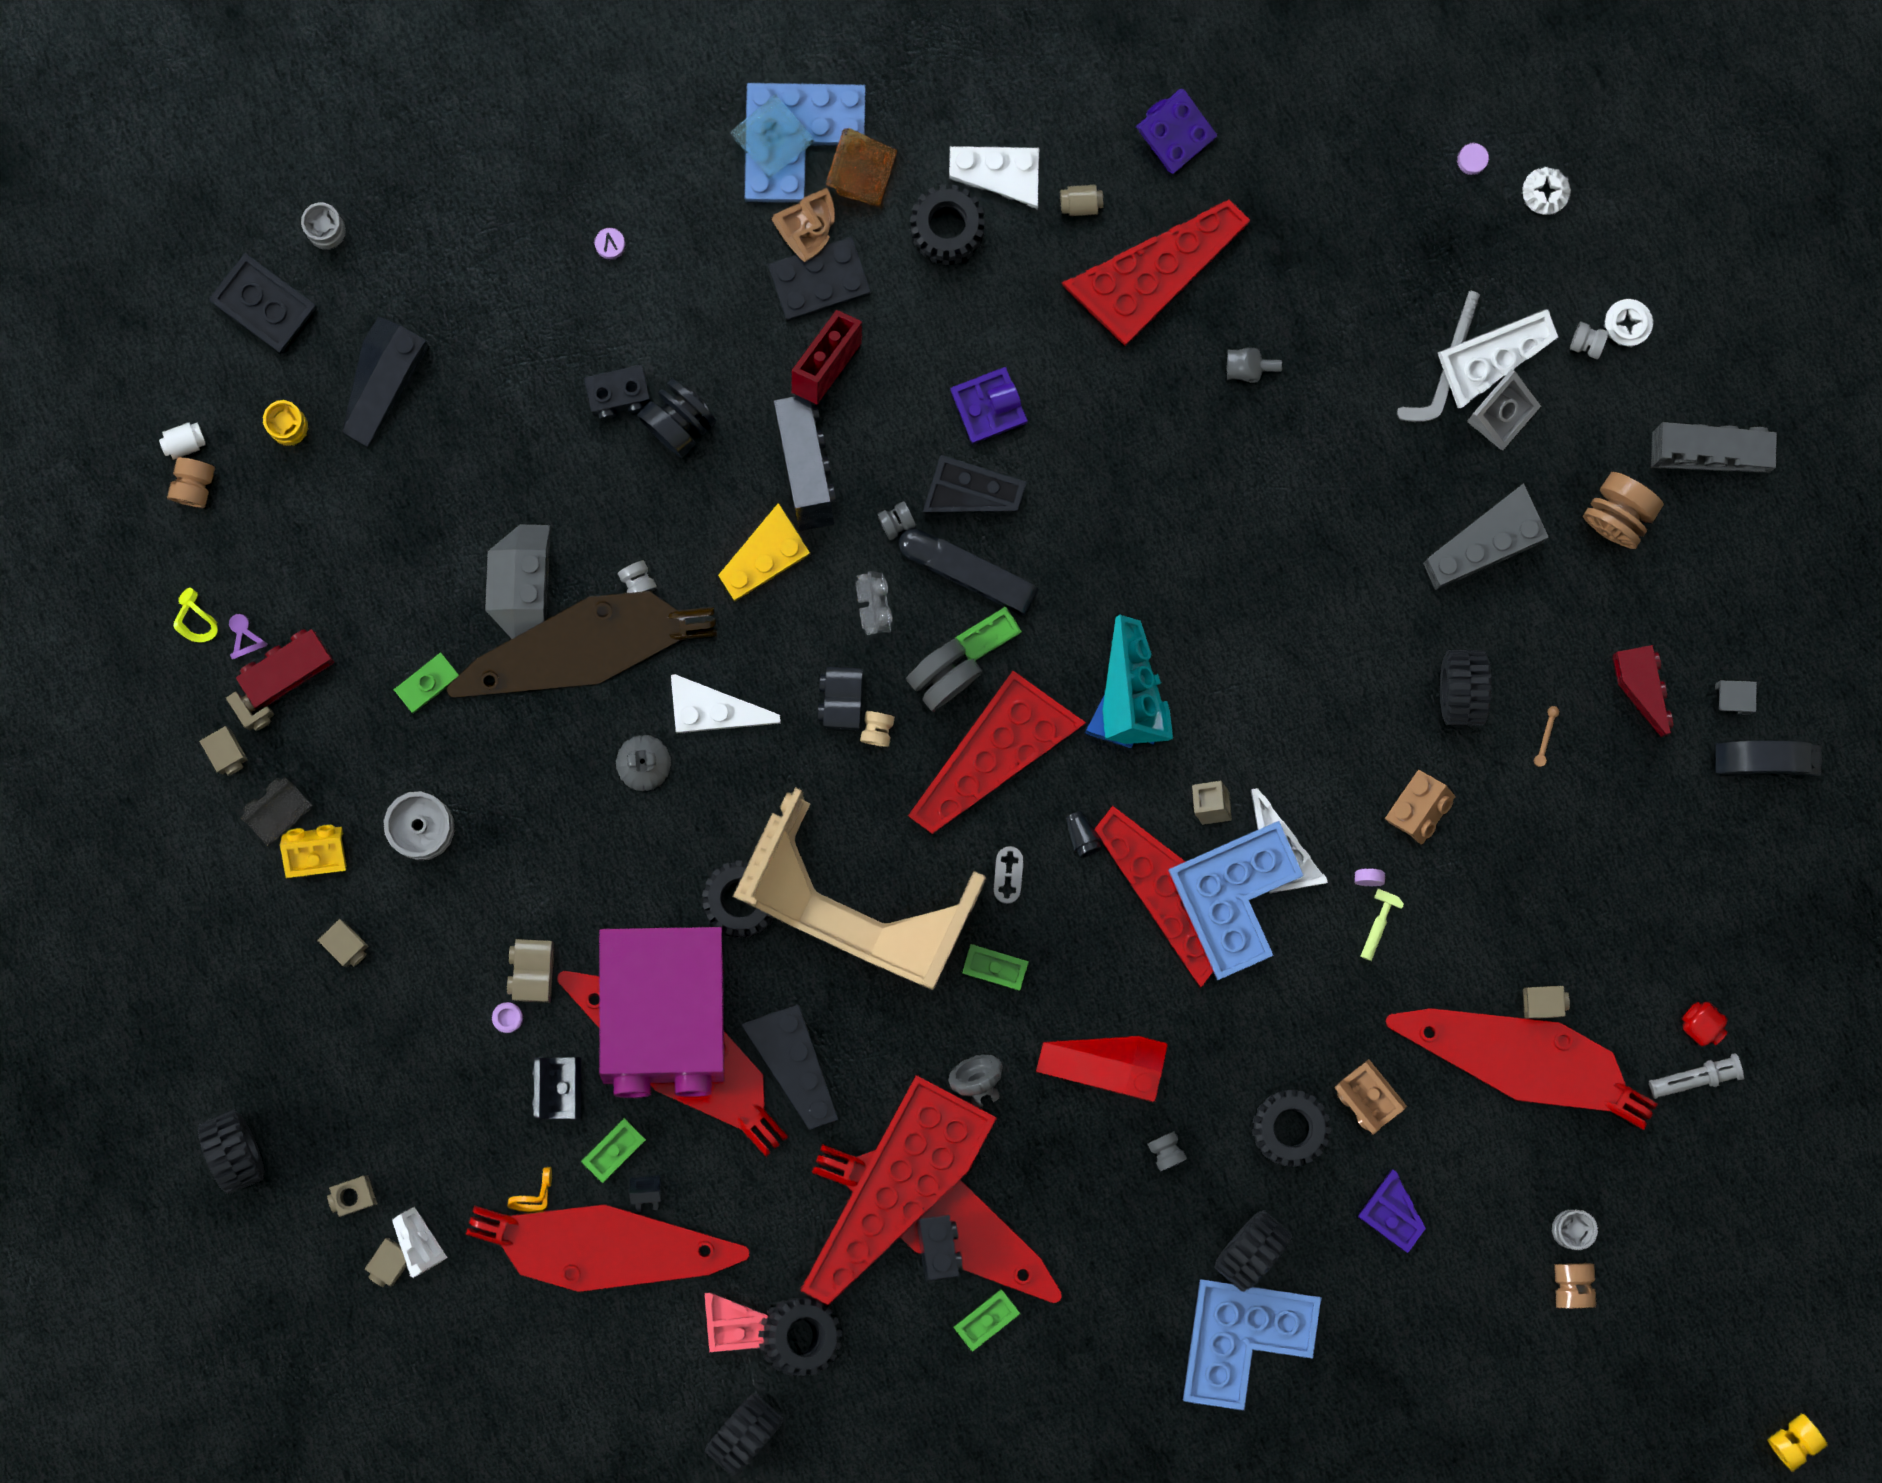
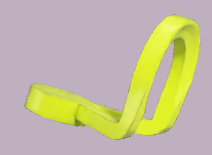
M188 588L179 597V603L183 606L174 621V629L185 638L194 642L212 640L218 631L217 622L194 603L198 594L192 588ZM189 607L211 625L209 632L195 634L182 623Z

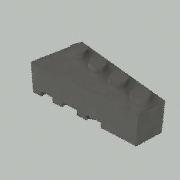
M1662 422L1652 432L1651 468L1770 473L1776 468L1777 432H1768L1766 427H1751L1750 430L1738 429L1737 426L1713 427L1703 424L1691 425Z
M1524 483L1427 558L1423 564L1435 590L1544 543L1549 538Z

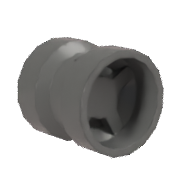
M904 501L896 504L895 509L891 511L884 510L877 514L889 540L898 537L899 533L904 530L917 528Z
M1175 1131L1147 1143L1150 1151L1157 1154L1156 1164L1160 1171L1187 1159L1184 1151L1176 1146L1178 1138Z

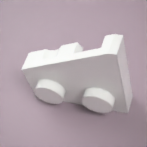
M415 1207L392 1220L412 1278L447 1258Z

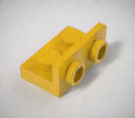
M322 825L316 830L308 831L296 828L283 834L280 848L286 878L346 871L347 865L342 843V827Z

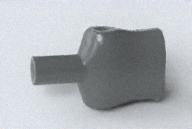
M1257 348L1228 349L1227 380L1238 379L1255 383L1260 380L1263 371H1282V360H1263Z

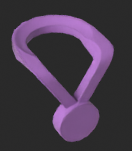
M235 614L231 617L229 626L233 632L237 633L234 652L230 654L232 660L268 645L248 630L249 620L245 615ZM243 633L257 643L240 650Z

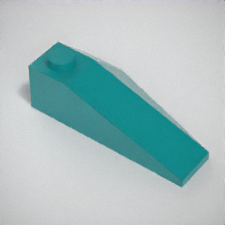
M1122 615L1116 616L1103 704L1105 739L1124 744L1169 741L1173 739L1170 709L1167 701L1162 702L1157 685L1161 684L1158 674H1153L1149 663L1152 654L1140 620Z

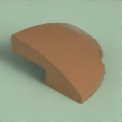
M825 188L802 198L799 204L778 212L772 217V221L782 237L804 262L816 256L830 238L827 235L830 225L834 223L835 215L828 189Z

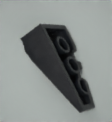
M381 317L377 318L362 344L342 432L366 447L370 446L430 347L426 340L401 325Z

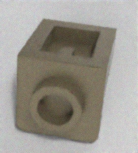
M235 691L226 697L243 726L249 731L252 729L258 731L266 727L271 722L269 718L275 715L269 707H265L256 714H253L252 712L256 708H254L247 695L242 697Z

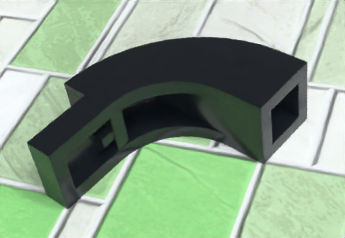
M1740 741L1716 743V773L1719 774L1782 773L1821 776V746L1811 745L1810 742Z

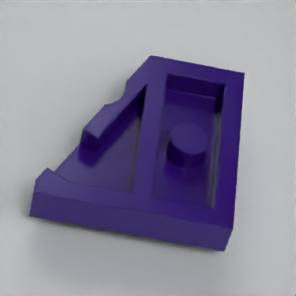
M1393 1169L1358 1215L1360 1219L1406 1253L1410 1251L1426 1229L1409 1195L1406 1193L1397 1172Z

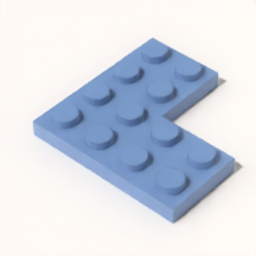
M747 83L745 201L800 202L804 198L805 145L864 146L865 85Z
M1279 821L1168 870L1217 980L1273 956L1249 900L1304 876Z
M1200 1279L1183 1401L1244 1410L1252 1349L1313 1358L1321 1297L1255 1287L1241 1292L1233 1284Z

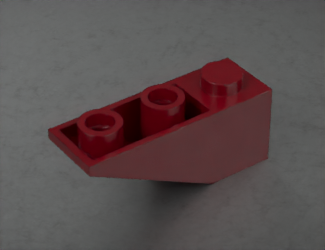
M1653 645L1618 651L1613 654L1618 685L1661 737L1670 734V728H1673V718L1670 710L1665 708L1664 699L1667 698V689L1665 682L1659 679L1658 670L1661 669L1659 653L1654 652Z

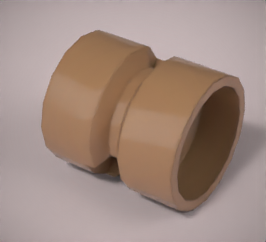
M178 457L173 472L177 479L171 482L167 499L192 507L205 508L209 494L205 487L211 484L215 467L201 461Z
M1555 1264V1282L1560 1284V1288L1556 1290V1308L1596 1307V1290L1591 1287V1283L1595 1281L1594 1264Z

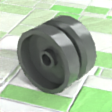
M957 638L928 655L906 677L907 682L915 691H921L932 683L934 684L923 697V702L932 712L957 696L983 672L974 659L965 660L958 666H955L964 657L966 649Z

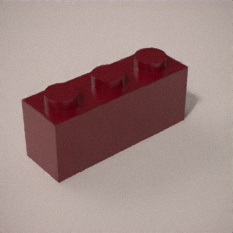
M838 310L834 312L792 369L791 393L815 404L820 402L862 344V321Z
M306 629L297 632L290 638L292 642L283 648L280 645L272 648L265 654L267 658L258 664L255 661L251 662L240 670L241 674L236 677V680L254 708L259 711L335 663L315 631L311 629L307 632Z

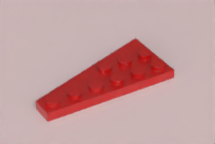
M1227 200L1197 215V217L1115 256L1099 266L1086 270L1085 273L1073 279L1070 278L1062 282V285L1126 346L1250 222V219L1230 200Z
M1012 671L908 817L931 834L935 833L1081 728L1086 722Z
M1112 806L1094 830L1201 988L1212 974L1213 969L1168 871L1170 868L1180 865L1185 861Z

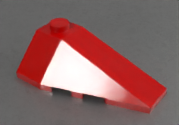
M1140 1036L1043 1042L1036 1072L1154 1102L1162 1074L1167 1043Z

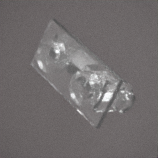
M869 571L868 574L858 575V581L855 582L858 603L869 602V607L859 608L862 629H865L866 635L878 633L877 631L891 632L892 613L887 606L886 594L888 593V584L883 577V573Z

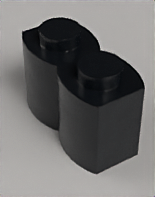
M827 667L826 674H820L819 691L825 692L824 704L819 703L818 721L823 722L824 729L860 731L863 669Z

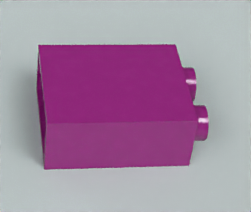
M722 928L599 929L600 1076L603 1084H614V1096L622 1098L650 1096L651 1083H675V1095L699 1097L711 1095L712 1082H725Z

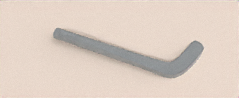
M1468 292L1451 347L1465 342L1471 319L1479 300V293ZM1444 369L1432 404L1423 408H1398L1397 415L1399 420L1413 422L1428 421L1437 418L1441 414L1450 389Z

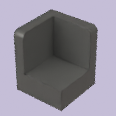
M1720 680L1715 683V690H1719V710L1736 711L1742 715H1751L1756 712L1757 682Z

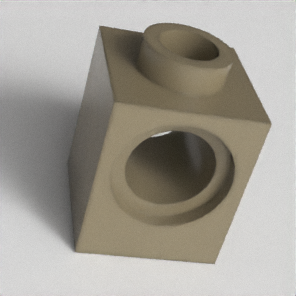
M226 726L200 740L216 772L221 775L226 773L229 776L243 768L242 763L248 760L232 730Z
M1222 781L1192 785L1194 813L1202 825L1232 820L1230 792Z
M341 919L318 940L344 967H348L350 964L354 967L360 963L367 955L364 950L369 947Z
M1564 986L1523 989L1525 1019L1564 1017L1565 1011L1570 1008L1569 994L1564 992Z
M362 1176L329 1188L331 1194L327 1198L333 1213L337 1212L339 1217L377 1205L368 1176ZM349 1188L354 1189L358 1194V1200L353 1206L347 1205L343 1199L345 1191Z
M385 1238L365 1270L371 1273L368 1277L370 1280L381 1287H384L385 1284L392 1286L396 1283L407 1266L401 1245L390 1238Z

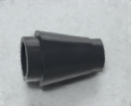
M1082 811L1075 812L1066 817L1073 850L1075 853H1078L1080 858L1088 857L1101 850V839Z

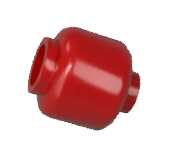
M1697 1001L1682 1017V1020L1685 1021L1683 1030L1701 1046H1706L1711 1042L1717 1045L1728 1033L1724 1029L1727 1024L1726 1016L1710 1002L1700 1004Z

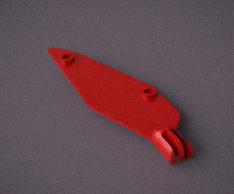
M569 971L560 972L557 977L558 983L600 1028V1002L597 1005L589 1003L591 996L596 995L600 998V976ZM725 1032V1082H712L711 1095L699 1097L675 1095V1083H651L655 1091L741 1129L766 1157L770 1154V1151L752 1130L756 1129L774 1149L779 1146V1143L761 1123L763 1120L783 1141L788 1138L787 1134L764 1110L763 1074Z
M1431 1008L1391 1014L1386 1019L1388 1028L1516 1101L1610 1111L1643 1130L1647 1123L1641 1118L1650 1120L1653 1113L1648 1108L1656 1109L1658 1103L1626 1086L1613 1052L1560 1022ZM1424 1029H1431L1434 1033L1433 1038H1427L1424 1035Z
M822 1144L820 1151L845 1160L847 1164L818 1155L817 1163L842 1172L843 1175L840 1176L819 1167H814L812 1173L846 1185L854 1192L876 1150L855 1157ZM961 1180L920 1218L950 1215L951 1222H956L958 1239L954 1240L955 1252L960 1251L963 1270L1051 1303L1060 1301L1061 1292L1041 1258ZM915 1223L900 1238L915 1252L921 1254L917 1225ZM1019 1270H1024L1027 1273L1025 1281L1018 1279L1017 1273Z
M605 1204L513 1216L474 1206L473 1213L501 1222L497 1223L479 1217H471L469 1224L497 1233V1235L473 1228H468L466 1231V1235L501 1245L520 1275L577 1292L710 1275L742 1262L749 1257V1249L746 1246ZM702 1245H707L710 1248L711 1252L708 1255L700 1253L699 1248Z

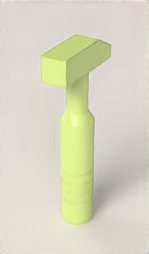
M1380 889L1377 890L1374 898L1383 901L1384 905L1380 915L1374 921L1360 956L1369 961L1373 959L1387 924L1386 917L1391 905L1400 909L1404 905L1398 896Z

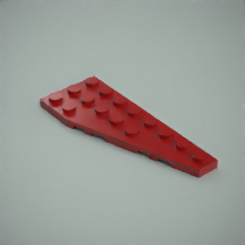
M916 1075L801 1291L826 1305L834 1301L969 1172L996 1121V1117Z

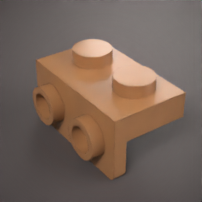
M1418 769L1385 819L1390 824L1411 835L1418 843L1423 844L1427 838L1433 835L1436 824L1443 814L1447 813L1452 807L1455 795L1445 784Z
M1369 1059L1341 1080L1335 1087L1341 1102L1352 1108L1357 1115L1356 1118L1359 1124L1372 1134H1375L1382 1126L1407 1107Z

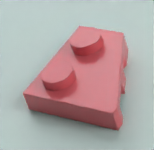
M705 1293L709 1351L718 1352L760 1348L759 1344L764 1343L763 1337H758L759 1331H764L765 1326L761 1325V1321L763 1318H768V1315L715 1294Z

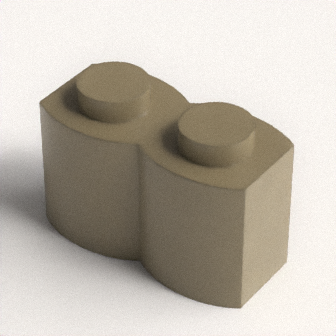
M516 939L515 946H510L509 964H514L513 976H508L507 994H512V1000L551 1003L554 942Z

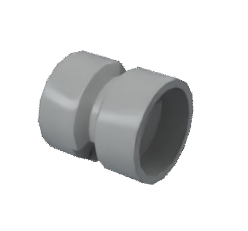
M318 202L305 209L301 218V225L309 240L321 249H331L338 246L345 236V225L333 206Z
M1563 1211L1556 1216L1552 1223L1554 1239L1559 1245L1568 1249L1582 1250L1588 1248L1597 1237L1598 1228L1596 1221L1590 1214L1584 1211Z

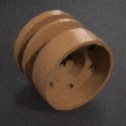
M1611 472L1600 489L1601 494L1608 501L1594 498L1591 503L1593 508H1588L1583 517L1603 537L1624 547L1636 549L1641 541L1638 536L1644 537L1647 529L1640 521L1653 523L1664 504L1655 493L1641 483L1626 475Z

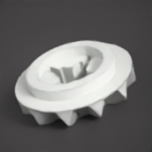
M1548 167L1534 170L1526 178L1523 185V197L1526 204L1533 211L1540 214H1553L1560 211L1568 202L1571 191L1568 178L1564 177L1559 170ZM1546 179L1549 187L1556 190V192L1550 194L1548 202H1546L1544 192H1539L1538 188H1543Z
M1625 299L1616 302L1608 310L1604 327L1609 332V338L1616 341L1618 345L1632 347L1642 343L1650 335L1653 320L1650 311L1644 304L1637 300ZM1626 311L1630 321L1640 322L1632 326L1630 335L1626 326L1617 325L1625 320Z

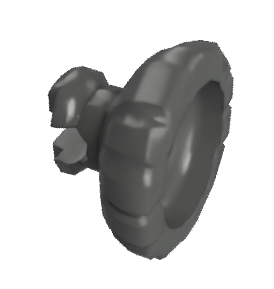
M651 735L633 736L630 740L625 741L619 749L616 759V769L621 781H624L625 785L636 791L654 790L665 782V778H668L671 768V757L667 747L663 745L662 741ZM641 759L645 760L643 764L640 763Z
M976 1055L960 1062L950 1072L948 1082L951 1088L959 1094L972 1096V1104L980 1108L983 1107L981 1103L982 1096L990 1095L993 1102L1000 1098L999 1092L994 1086L1001 1078L1003 1066L1000 1059L993 1055Z

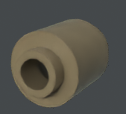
M1096 185L1068 186L1067 190H1060L1062 214L1069 213V216L1098 214V208H1103L1102 190H1097Z

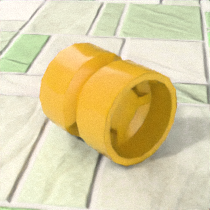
M286 400L276 401L265 410L263 425L278 443L286 446L295 445L306 436L308 422L304 414L292 402Z
M1804 1414L1799 1415L1789 1423V1430L1781 1429L1768 1439L1775 1453L1791 1471H1795L1803 1465L1808 1454L1814 1456L1827 1446L1818 1429Z

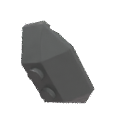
M520 524L488 551L485 610L512 639L547 620L550 525Z

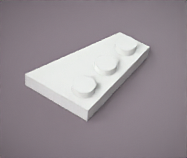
M950 147V179L982 190L992 191L1002 195V197L1010 200L1015 199L1037 209L1039 148Z

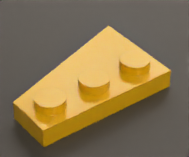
M779 503L718 575L734 601H737L810 555V552Z

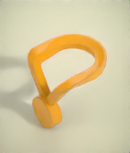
M543 1168L542 1187L539 1197H511L508 1199V1207L523 1212L545 1211L548 1207V1187L551 1186L552 1168ZM542 1201H543V1204H542V1205H526V1204L517 1203V1202H532V1203H538V1202H542Z

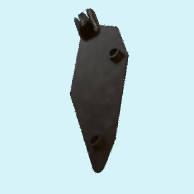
M650 591L589 596L478 657L448 685L447 692L451 697H465L599 684L679 640L717 636L716 629L711 628L716 625L715 618L710 617L715 613L714 607L677 610ZM491 675L495 678V681L487 683L484 678Z

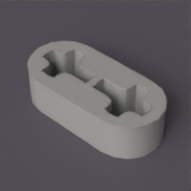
M1010 846L1001 849L996 858L994 895L999 902L1004 904L1015 902L1021 892L1023 855L1015 847ZM1007 852H1012L1013 857L1018 859V863L1012 866V873H1006V863L1001 862V857H1006ZM1005 877H1011V887L1016 888V893H1012L1008 899L1004 898V894L998 890L999 887H1004Z

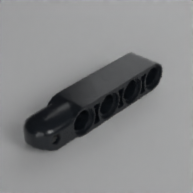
M916 528L909 529L900 536V551L907 559L1003 607H1007V609L1023 616L1027 615L1031 602L1039 591V588L922 530Z

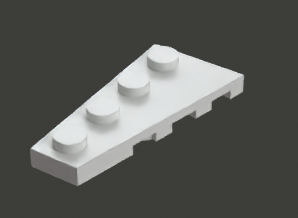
M1548 309L1438 352L1458 408L1465 406L1471 399L1483 393L1501 377L1506 376L1511 369L1514 370L1523 361L1529 359L1558 338Z

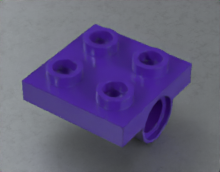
M1179 89L1169 99H1163L1154 104L1147 111V117L1136 126L1170 173L1176 172L1217 136L1183 89Z
M1006 367L950 388L972 445L1027 424L1018 392L1010 379Z

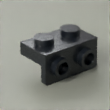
M535 1058L532 1070L534 1079V1097L532 1100L534 1118H581V1058Z

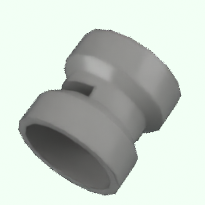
M1580 321L1572 339L1570 350L1576 352L1586 351L1589 357L1599 359L1609 332L1603 329L1595 331L1590 328L1589 324Z
M644 560L633 563L618 572L621 581L626 583L628 587L627 593L653 592L657 589L654 580L649 578L647 574L648 567Z

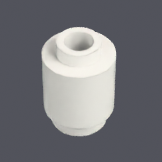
M188 422L162 432L164 438L159 439L164 455L168 456L171 454L173 460L199 451V447L206 445L198 423L190 425Z

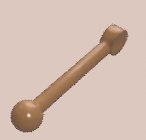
M1551 706L1548 709L1549 718L1539 755L1534 758V764L1538 767L1546 764V748L1554 719L1559 715V709L1555 706Z

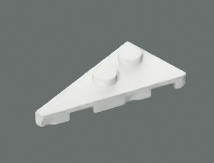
M671 675L676 733L781 724L779 714L678 675Z
M1251 789L1258 830L1279 821L1304 875L1269 891V893L1326 884L1327 878L1320 872L1309 854L1302 848L1297 838L1272 808L1267 798L1262 795L1259 789Z

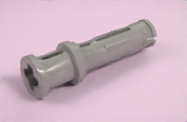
M1735 1053L1731 1054V1057L1717 1062L1712 1060L1706 1061L1704 1067L1656 1080H1649V1086L1653 1098L1657 1099L1658 1097L1706 1084L1716 1087L1719 1086V1082L1734 1078L1742 1080L1744 1075L1739 1057Z

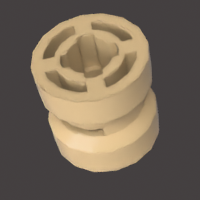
M866 711L864 717L866 728L861 733L860 741L871 745L889 747L891 737L888 733L889 729L893 727L895 717Z

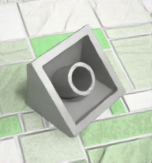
M1511 369L1467 422L1499 449L1504 450L1541 405L1517 373Z

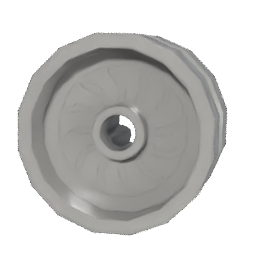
M408 792L396 798L388 807L384 818V833L389 844L400 854L415 860H430L442 854L451 844L455 832L454 818L449 808L435 796L424 792ZM419 820H422L423 828L419 831L415 830L414 824H419Z

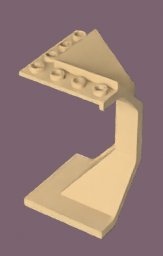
M797 788L793 795L787 793L780 808L783 816L780 817L772 813L735 891L734 897L856 957L933 990L965 920L972 911L984 886L985 876L976 872L973 873L959 905L892 923H881L819 894L814 889L795 844L796 833L810 803L804 800L802 791Z

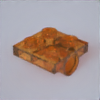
M844 128L826 185L835 188L839 195L846 198L862 200L870 205L880 206L897 150L855 130Z

